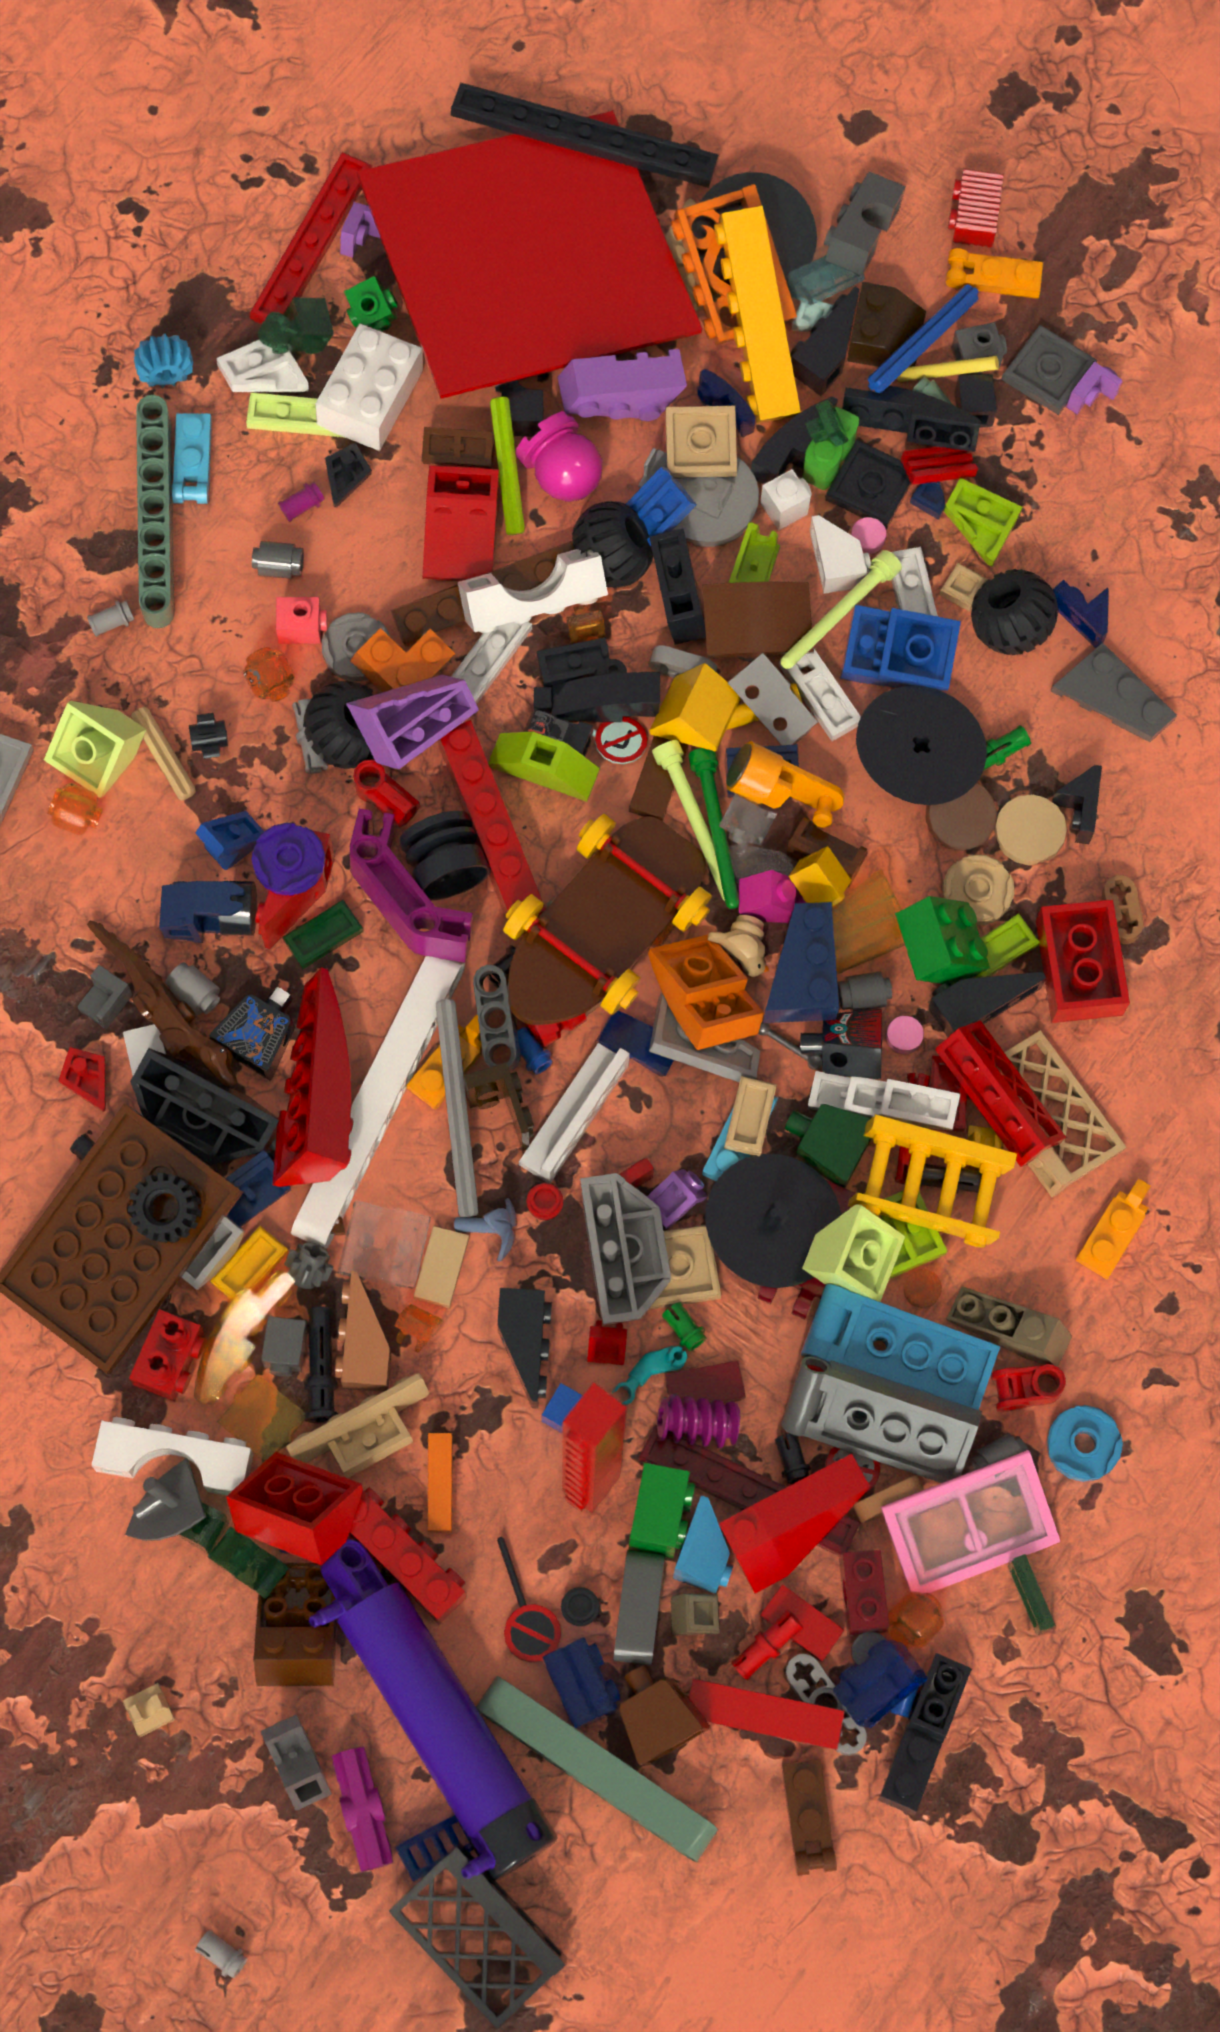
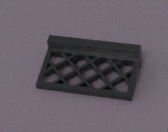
M459 1841L389 1909V1913L498 2029L546 1981L555 1976L566 1965L567 1957L499 1883L491 1879L487 1871L470 1879L462 1876V1868L475 1858ZM445 1868L457 1879V1895L434 1894V1878ZM429 1884V1894H419ZM462 1886L471 1895H462ZM411 1900H429L428 1922H412L401 1910ZM434 1901H457L456 1923H433ZM461 1901L478 1902L484 1908V1924L461 1923ZM489 1915L498 1923V1925L489 1924ZM419 1929H428V1937L426 1938ZM433 1929L456 1930L455 1952L438 1951L432 1944ZM461 1930L484 1931L483 1953L460 1952ZM505 1931L511 1938V1953H488V1932ZM516 1944L525 1954H516ZM446 1958H455V1968ZM460 1959H483L482 1981H466L459 1973ZM488 1959L511 1960L510 1982L487 1981ZM516 1960L533 1961L542 1973L532 1983L515 1982ZM473 1988H482V1997ZM487 1988L510 1989V2004L499 2015L487 2004ZM515 1989H525L515 1998Z

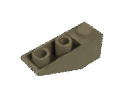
M963 1286L947 1316L949 1322L1019 1356L1044 1365L1050 1364L1058 1367L1072 1338V1335L1059 1318Z

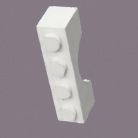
M578 549L558 554L555 567L550 576L539 586L525 591H515L502 586L491 573L458 582L465 621L474 632L488 633L496 630L502 624L510 622L524 623L531 620L532 616L542 613H560L565 607L570 605L592 604L599 597L608 595L601 556L598 552H593L592 549L587 550L588 557H586V552L581 554V551Z
M113 1417L112 1422L101 1421L91 1464L96 1472L134 1478L137 1472L150 1460L164 1455H176L190 1460L199 1468L203 1485L207 1492L227 1496L250 1475L254 1453L251 1448L246 1447L247 1442L240 1439L226 1437L223 1443L209 1440V1435L202 1432L187 1431L186 1436L172 1434V1428L164 1425L150 1424L149 1429L134 1427L135 1421Z

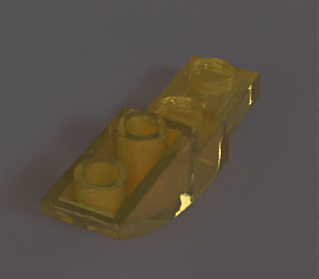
M277 1270L256 1294L252 1293L249 1289L241 1288L218 1319L206 1343L196 1375L193 1398L199 1403L206 1405L209 1400L212 1403L217 1401L227 1390L228 1385L225 1382L234 1372L240 1374L252 1362L253 1357L250 1354L256 1347L245 1337L248 1334L252 1336L257 1334L266 1324L268 1319L264 1316L274 1305L279 1308L291 1296L293 1291L289 1288L295 1283V1280L285 1271Z

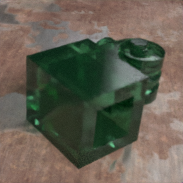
M293 298L283 314L279 312L270 313L258 330L259 340L265 346L271 348L275 354H283L290 350L291 352H305L306 354L322 352L334 335L325 298Z

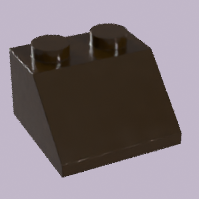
M862 282L847 361L879 367L924 324L926 310L895 287ZM917 359L909 367L916 366Z

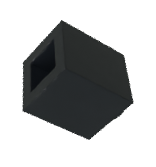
M975 372L958 376L955 388L956 406L980 419V428L993 427L997 412L993 374Z

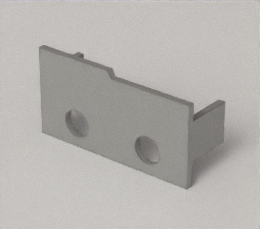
M655 448L652 449L644 464V476L638 485L639 488L660 467H667L666 452L659 449L656 452ZM721 477L674 478L678 480L697 504L693 509L716 519L719 518L736 486L735 483ZM707 480H713L717 487L713 491H708L704 488L703 484Z
M764 653L759 655L728 682L781 745H795L818 723L789 689L791 684ZM754 685L759 689L757 698L750 699L746 696L745 690L748 686ZM781 717L786 720L787 727L785 730L777 731L773 727V722L776 718Z

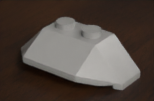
M618 1173L580 1178L585 1225L603 1325L639 1320L671 1281L660 1208L638 1189L626 1182Z

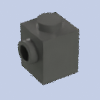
M993 322L956 330L952 351L956 361L997 356L999 361L998 369H1000L1003 355L1007 353V345L1004 335L998 334L996 324Z
M268 1316L261 1361L264 1368L270 1369V1374L288 1377L292 1376V1371L302 1372L308 1333L306 1321Z

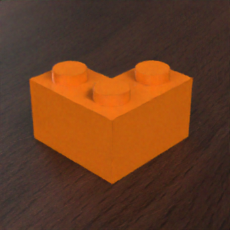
M380 628L354 654L350 662L383 693L434 677L456 653L431 629L405 652Z

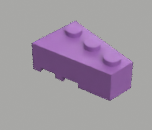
M679 349L668 350V356L648 358L647 352L636 353V359L616 361L615 355L572 359L558 376L564 412L566 414H576L584 418L608 416L611 419L640 418L642 421H653L659 418L666 407L687 386Z
M439 675L346 703L376 763L395 769L403 767L479 711L465 680L446 675Z

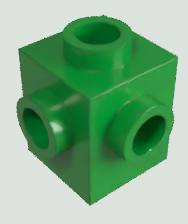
M375 276L344 291L351 306L346 311L355 328L359 324H363L384 332L392 326L390 322L398 319L394 311L398 307V303L390 288L384 290L381 281Z

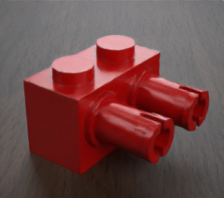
M159 1309L129 1379L133 1386L174 1402L178 1393L184 1394L192 1377V1373L188 1372L194 1358L199 1359L207 1342V1339L203 1337L204 1331L201 1325Z

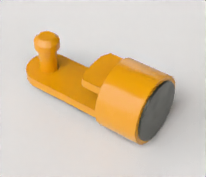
M752 741L747 742L739 750L727 775V790L756 804L763 803L775 809L780 807L789 797H792L817 809L813 814V823L821 828L832 824L833 815L831 812L839 810L844 803V792L838 786L783 760L781 755Z

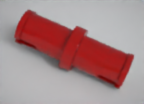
M787 1609L764 1633L759 1631L754 1636L756 1640L736 1659L731 1661L743 1678L749 1680L771 1657L775 1659L781 1654L779 1649L804 1628L799 1623L800 1621Z

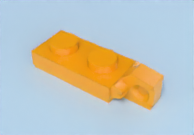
M478 1015L469 1022L466 1028L458 1025L463 1075L469 1071L481 1056L482 1043L480 1040ZM440 1045L406 1085L409 1091L434 1110L446 1099Z
M1138 1178L1128 1195L1119 1191L1116 1198L1113 1197L1075 1261L1103 1278L1108 1279L1146 1217L1145 1213L1148 1207L1141 1202L1151 1185Z

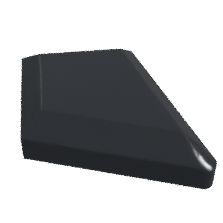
M356 443L325 457L334 507H338L372 474L370 466Z

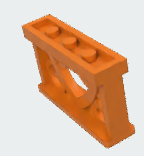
M755 184L692 206L677 209L674 214L675 220L671 221L675 239L677 241L682 239L686 252L681 254L684 268L687 274H693L696 286L692 287L695 302L698 307L703 306L707 319L703 320L708 340L714 339L716 346L735 340L734 327L726 326L720 319V309L722 307L729 308L727 293L732 292L730 285L713 273L716 258L723 244H717L715 231L706 225L701 226L706 231V237L703 239L695 237L692 231V223L699 216H707L718 224L720 215L715 210L741 202L743 209L762 206ZM765 217L784 324L793 322L797 315ZM697 249H707L702 264ZM709 288L721 295L715 302Z

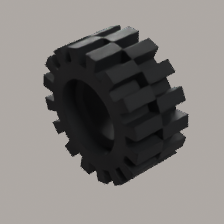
M157 1173V1176L149 1175L145 1177L146 1181L144 1183L139 1182L135 1186L138 1189L136 1194L131 1193L129 1198L133 1200L132 1206L128 1205V1212L133 1215L130 1218L132 1225H136L138 1227L136 1230L140 1234L147 1236L146 1238L163 1243L177 1242L180 1237L186 1238L189 1236L190 1233L188 1231L191 1228L195 1229L197 1227L196 1217H201L202 1210L198 1209V1204L202 1203L200 1197H197L195 1194L197 1192L195 1187L188 1184L187 1180L172 1174ZM169 1193L178 1202V1212L171 1221L161 1223L153 1216L152 1204L159 1195Z

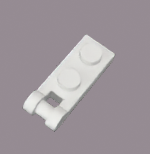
M815 649L814 653L805 654L790 669L783 668L779 661L781 671L788 680L796 684L800 696L831 741L858 727L861 716ZM806 666L811 668L812 671L805 675L800 671Z

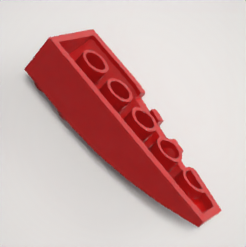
M323 967L304 985L296 1026L302 1032L298 1035L295 1044L292 1046L290 1060L296 1061V1066L291 1078L286 1079L283 1092L289 1094L290 1097L287 1111H280V1120L277 1123L272 1185L277 1187L330 1181L337 1173L348 1166L351 1159V1149L348 1148L354 1121L351 1117V1071L347 1040L339 1003L329 971Z

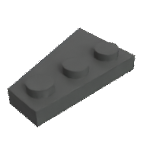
M1101 643L1053 685L1051 692L1060 697L1065 695L1080 703V707L1090 712L1094 710L1110 718L1113 724L1148 742L1156 738L1177 717V714L1104 643Z

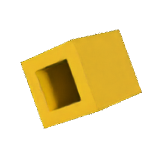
M828 846L801 859L788 876L806 903L832 902V907L845 898L844 891L852 881Z

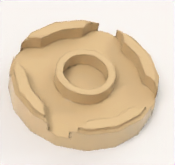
M1031 794L1018 796L1004 805L997 816L994 832L1004 855L1017 863L1037 865L1039 862L1048 861L1056 856L1064 844L1067 827L1065 817L1057 805L1045 797Z
M969 855L954 863L948 869L942 884L943 898L969 902L977 917L976 925H987L998 921L1008 911L1014 897V881L1011 874L1009 875L999 860L987 855Z

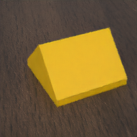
M703 663L674 677L659 709V713L656 715L649 730L650 735L669 740H678L681 743L717 751L741 698L724 678L706 663Z

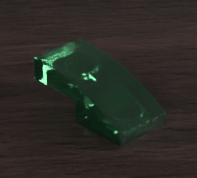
M233 1527L228 1529L208 1555L211 1561L264 1599L267 1598L289 1569L282 1561L259 1547L247 1536L236 1532Z

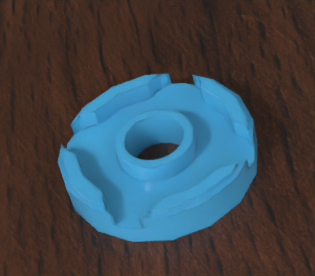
M1087 1405L1076 1406L1059 1414L1050 1426L1046 1440L1048 1457L1055 1468L1069 1479L1081 1482L1098 1480L1111 1472L1120 1459L1123 1446L1122 1437L1113 1418L1100 1408ZM1084 1433L1092 1437L1095 1445L1092 1452L1082 1453L1075 1447L1074 1439L1078 1434Z

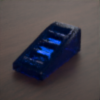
M455 1815L395 1847L414 1884L424 1877L447 1854V1850L438 1835L445 1830L453 1846L459 1842L452 1828L453 1825L460 1824ZM461 1826V1828H462L464 1834L466 1835L467 1839L469 1840L468 1835L466 1834V1832L464 1831L463 1827ZM430 1838L441 1856L436 1861L433 1860L424 1843ZM470 1843L464 1845L469 1852L474 1850ZM416 1846L427 1866L421 1869L410 1850Z

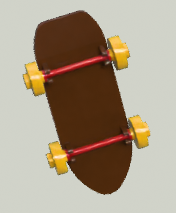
M604 813L596 821L590 819L578 835L581 840L576 851L587 859L591 858V860L540 917L537 916L544 903L533 894H530L523 902L517 900L505 915L508 921L503 932L513 940L519 939L524 934L514 952L508 973L507 993L512 1013L526 1024L546 1025L577 1017L589 1011L600 1002V1007L611 1015L615 1014L620 1007L626 1010L639 993L635 988L641 979L630 968L671 921L678 929L685 932L692 924L697 927L710 911L706 905L712 895L700 887L706 864L702 851L660 819L653 816L633 820L623 825L612 836L610 834L616 826V822Z

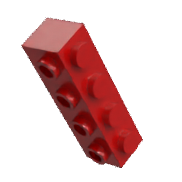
M368 1487L365 1491H362L349 1535L361 1543L368 1554L397 1583L399 1582L402 1588L440 1625L466 1599V1593L462 1589L466 1584L465 1581L450 1567L444 1571L435 1562L439 1557L437 1553L423 1540L417 1544L408 1535L412 1530L409 1525L396 1513L390 1517L381 1508L385 1502L373 1489Z

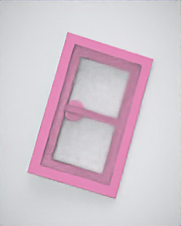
M1029 1450L881 1507L913 1599L1061 1542Z

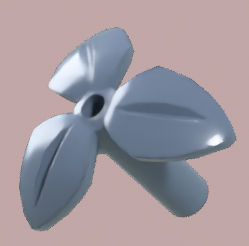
M509 1198L504 1199L506 1209L498 1208L485 1214L484 1218L456 1217L454 1221L456 1232L497 1233L502 1239L497 1261H502L506 1257L515 1240V1233L512 1228L516 1226V1213Z

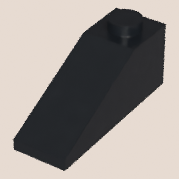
M684 529L650 536L666 619L674 644L677 645L705 638V616Z
M1043 972L962 979L953 985L950 982H946L932 992L933 997L931 998L928 1010L946 1036L949 1037L958 1028L980 1020L983 1024L987 1023L1039 991L1043 987L1046 976Z

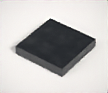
M856 439L830 486L825 500L859 517L875 518L887 529L908 492L911 482L901 460Z

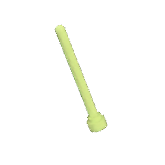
M882 550L871 561L870 572L781 658V666L785 669L792 668L879 582L891 581L902 570L898 558L890 551Z
M678 740L666 742L654 748L652 753L657 765H662L663 770H668L721 897L724 900L713 840L681 766L683 762L681 756L684 753Z

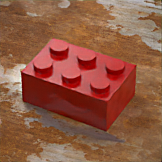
M1113 899L1041 907L1036 918V928L1040 942L1043 972L1046 976L1045 985L1051 1023L1123 1016L1130 1004Z

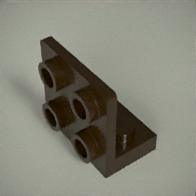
M506 1062L464 1075L465 1093L469 1107L478 1106L479 1109H488L499 1104L500 1099L505 1098L522 1151L527 1150L529 1138L534 1137L532 1129L534 1124L528 1106L521 1108L520 1103H523L521 1095L523 1091L517 1072L510 1073Z

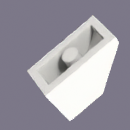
M819 515L812 516L809 532L823 594L853 589L870 572L871 561L868 552L863 553L860 540Z

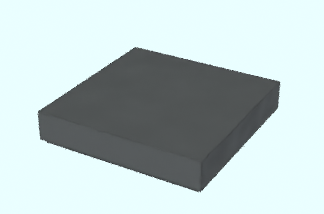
M1039 325L1004 372L1002 381L1059 415L1068 404L1073 389L1091 365L1097 362V359L1042 325Z

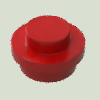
M538 1184L527 1195V1208L537 1219H553L563 1208V1195L552 1184Z

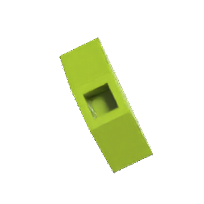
M533 731L500 733L488 761L489 767L586 802L600 771L598 766L567 743Z

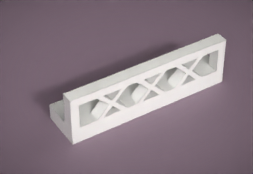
M600 1043L597 1044L519 1160V1166L551 1184L628 1068L630 1053L622 1048L617 1053H614Z

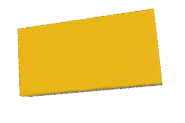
M259 1226L210 1282L240 1307L289 1251L263 1227Z

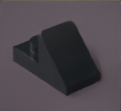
M1094 765L1059 789L1052 800V803L1058 807L1073 809L1071 829L1076 830L1075 843L1090 844L1095 832L1102 766Z

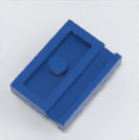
M660 467L626 503L643 520L649 537L672 531L697 505L678 480L672 477L670 470L665 467ZM648 538V543L651 546L650 538Z

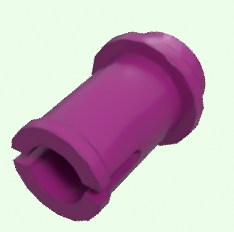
M315 482L309 485L304 483L303 489L278 502L280 509L289 522L313 506L319 508L321 506L320 502L325 500Z

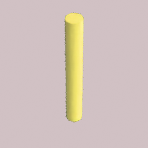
M997 356L908 367L897 377V381L906 382L921 380L923 377L929 379L998 370L999 361Z

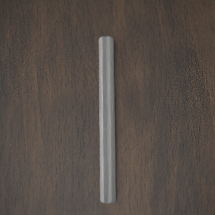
M446 999L436 1002V1013L458 1214L460 1217H474L478 1215L479 1211L456 1003L454 1000Z

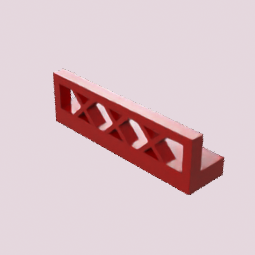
M981 1020L958 1028L935 1049L1008 1151L1017 1154L1016 1161L1020 1167L1028 1165L1044 1150L1060 1144L1067 1138ZM972 1034H975V1035H976V1037H977L978 1040L981 1042V1044L978 1043V1041L975 1039V1037H974ZM1040 1126H1042V1127L1044 1128V1130H1045V1131L1047 1132V1134L1050 1136L1049 1138L1046 1136V1134L1044 1133V1131L1041 1129Z

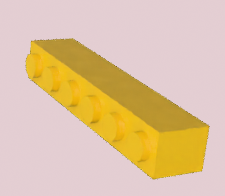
M763 206L722 213L718 219L719 223L714 225L717 244H723L725 258L721 259V268L724 279H730L732 292L727 293L730 313H736L738 327L733 329L736 347H742L745 361L740 362V371L743 382H749L751 395L746 396L749 416H755L756 424L795 417L801 411Z

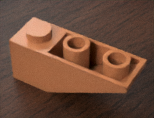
M351 1271L350 1282H343L342 1304H348L347 1319L340 1318L339 1341H345L344 1355H337L335 1378H341L343 1389L384 1392L389 1389L390 1347L357 1271Z

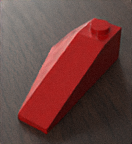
M853 1454L828 1465L718 1523L754 1594L789 1576L870 1488Z

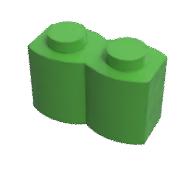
M839 407L833 408L826 415L821 426L820 435L811 441L806 450L802 478L807 483L823 491L832 485L839 472L840 463L846 459L855 443L859 424L858 416Z

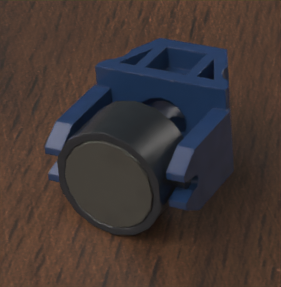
M176 881L170 885H163L159 928L164 938L203 943V933L254 936L257 912L256 884L254 881Z

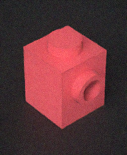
M276 597V633L278 643L321 644V631H327L328 617L327 610H321L319 597Z

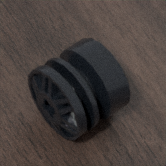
M448 811L427 817L409 827L399 838L401 849L406 853L405 859L407 864L415 867L412 871V877L430 900L446 899L464 893L476 887L490 875L491 868L483 848L475 844L478 835L476 830L472 828L473 822L470 815L465 811Z

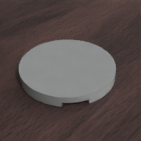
M737 457V476L721 477L735 483L736 486L719 518L716 519L696 509H692L672 531L683 528L686 540L699 547L724 545L743 534L748 523L752 522L757 513L759 489L754 474L739 457ZM707 480L703 486L706 490L713 491L716 489L717 484L713 480Z

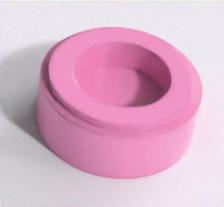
M866 517L854 524L851 535L860 540L863 553L874 554L884 546L886 529L879 520Z
M910 1016L895 1018L889 1024L886 1033L889 1047L900 1054H910L916 1051L923 1040L924 1032L922 1025L918 1020Z

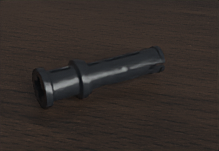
M320 1306L308 1309L310 1377L306 1378L304 1382V1389L308 1391V1412L304 1414V1420L309 1423H327L330 1418L338 1414L334 1411V1390L338 1389V1382L332 1376V1308ZM320 1332H321V1358H320Z

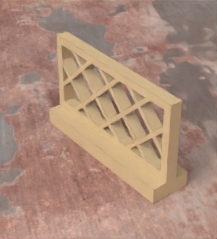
M1041 1030L1004 1052L1012 1064L1018 1067L1017 1070L1022 1077L1024 1069L1043 1073L1041 1087H1029L1036 1096H1039L1043 1106L1045 1098L1064 1102L1062 1118L1052 1115L1051 1117L1057 1125L1061 1126L1060 1129L1065 1136L1067 1127L1085 1131L1083 1147L1065 1143V1140H1063L1060 1144L1044 1150L1028 1164L1052 1198L1064 1191L1073 1182L1125 1150V1144ZM1037 1044L1045 1055L1044 1065L1025 1061L1027 1049ZM1020 1054L1019 1059L1013 1058L1016 1055ZM1049 1075L1063 1079L1066 1083L1065 1094L1047 1090ZM1070 1104L1082 1106L1088 1113L1087 1124L1068 1119ZM1092 1133L1104 1136L1112 1148L1106 1152L1090 1149ZM1063 1151L1082 1155L1081 1167L1073 1173L1069 1171L1062 1161ZM1088 1157L1095 1158L1092 1161L1088 1162Z

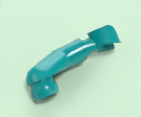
M671 1346L646 1353L630 1371L627 1381L616 1385L612 1389V1394L619 1390V1388L625 1389L629 1397L622 1404L624 1406L630 1404L635 1398V1390L639 1386L642 1387L652 1375L682 1368L687 1361L686 1350L683 1351L680 1346Z

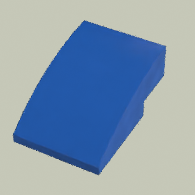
M855 605L851 616L840 679L895 688L924 686L937 690H948L961 621L896 608L885 611Z

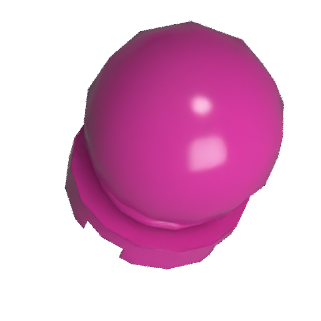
M561 411L541 421L538 424L541 431L530 441L525 436L516 448V456L526 468H535V477L540 487L547 494L558 500L572 502L585 499L598 487L602 477L603 459L594 443L584 435L577 434L579 424L571 414L567 416L564 411Z

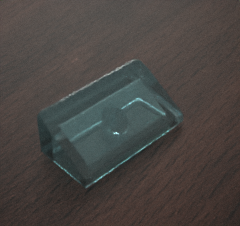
M825 255L789 272L787 278L791 297L813 305L862 282L865 279V275L861 276L825 260Z

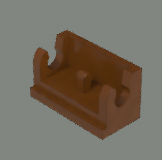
M424 427L421 462L423 464H449L492 469V455L495 445L494 433L489 431Z
M803 817L788 843L786 856L799 862L801 859L828 846L852 880L848 885L850 887L867 856L868 849L863 846L858 849L810 825V820Z

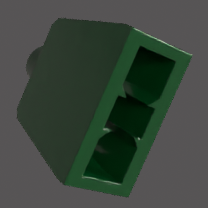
M827 1104L820 1105L813 1119L793 1110L784 1128L788 1132L802 1138L796 1156L815 1169L824 1178L843 1188H846L872 1139L864 1136L866 1123L871 1118Z

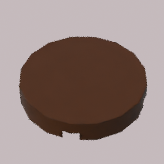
M976 783L971 790L960 798L943 804L926 805L925 819L929 832L943 846L948 849L963 851L980 846L990 837L996 825L997 810L994 800L986 788Z

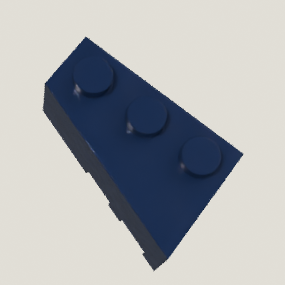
M832 902L797 903L794 905L763 1023L836 1020L839 1010Z

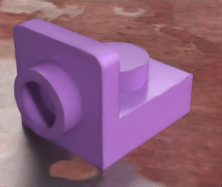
M356 202L353 203L341 230L340 254L352 258L358 246H364L367 235L380 238L369 206Z
M1094 362L1071 392L1066 407L1078 415L1086 404L1090 407L1100 393L1114 400L1121 387L1122 379L1112 369L1105 366L1102 367Z
M682 1169L673 1171L647 1197L659 1206L662 1224L665 1228H670L696 1203L702 1202L708 1196L702 1190L704 1184L700 1178L693 1172H687Z

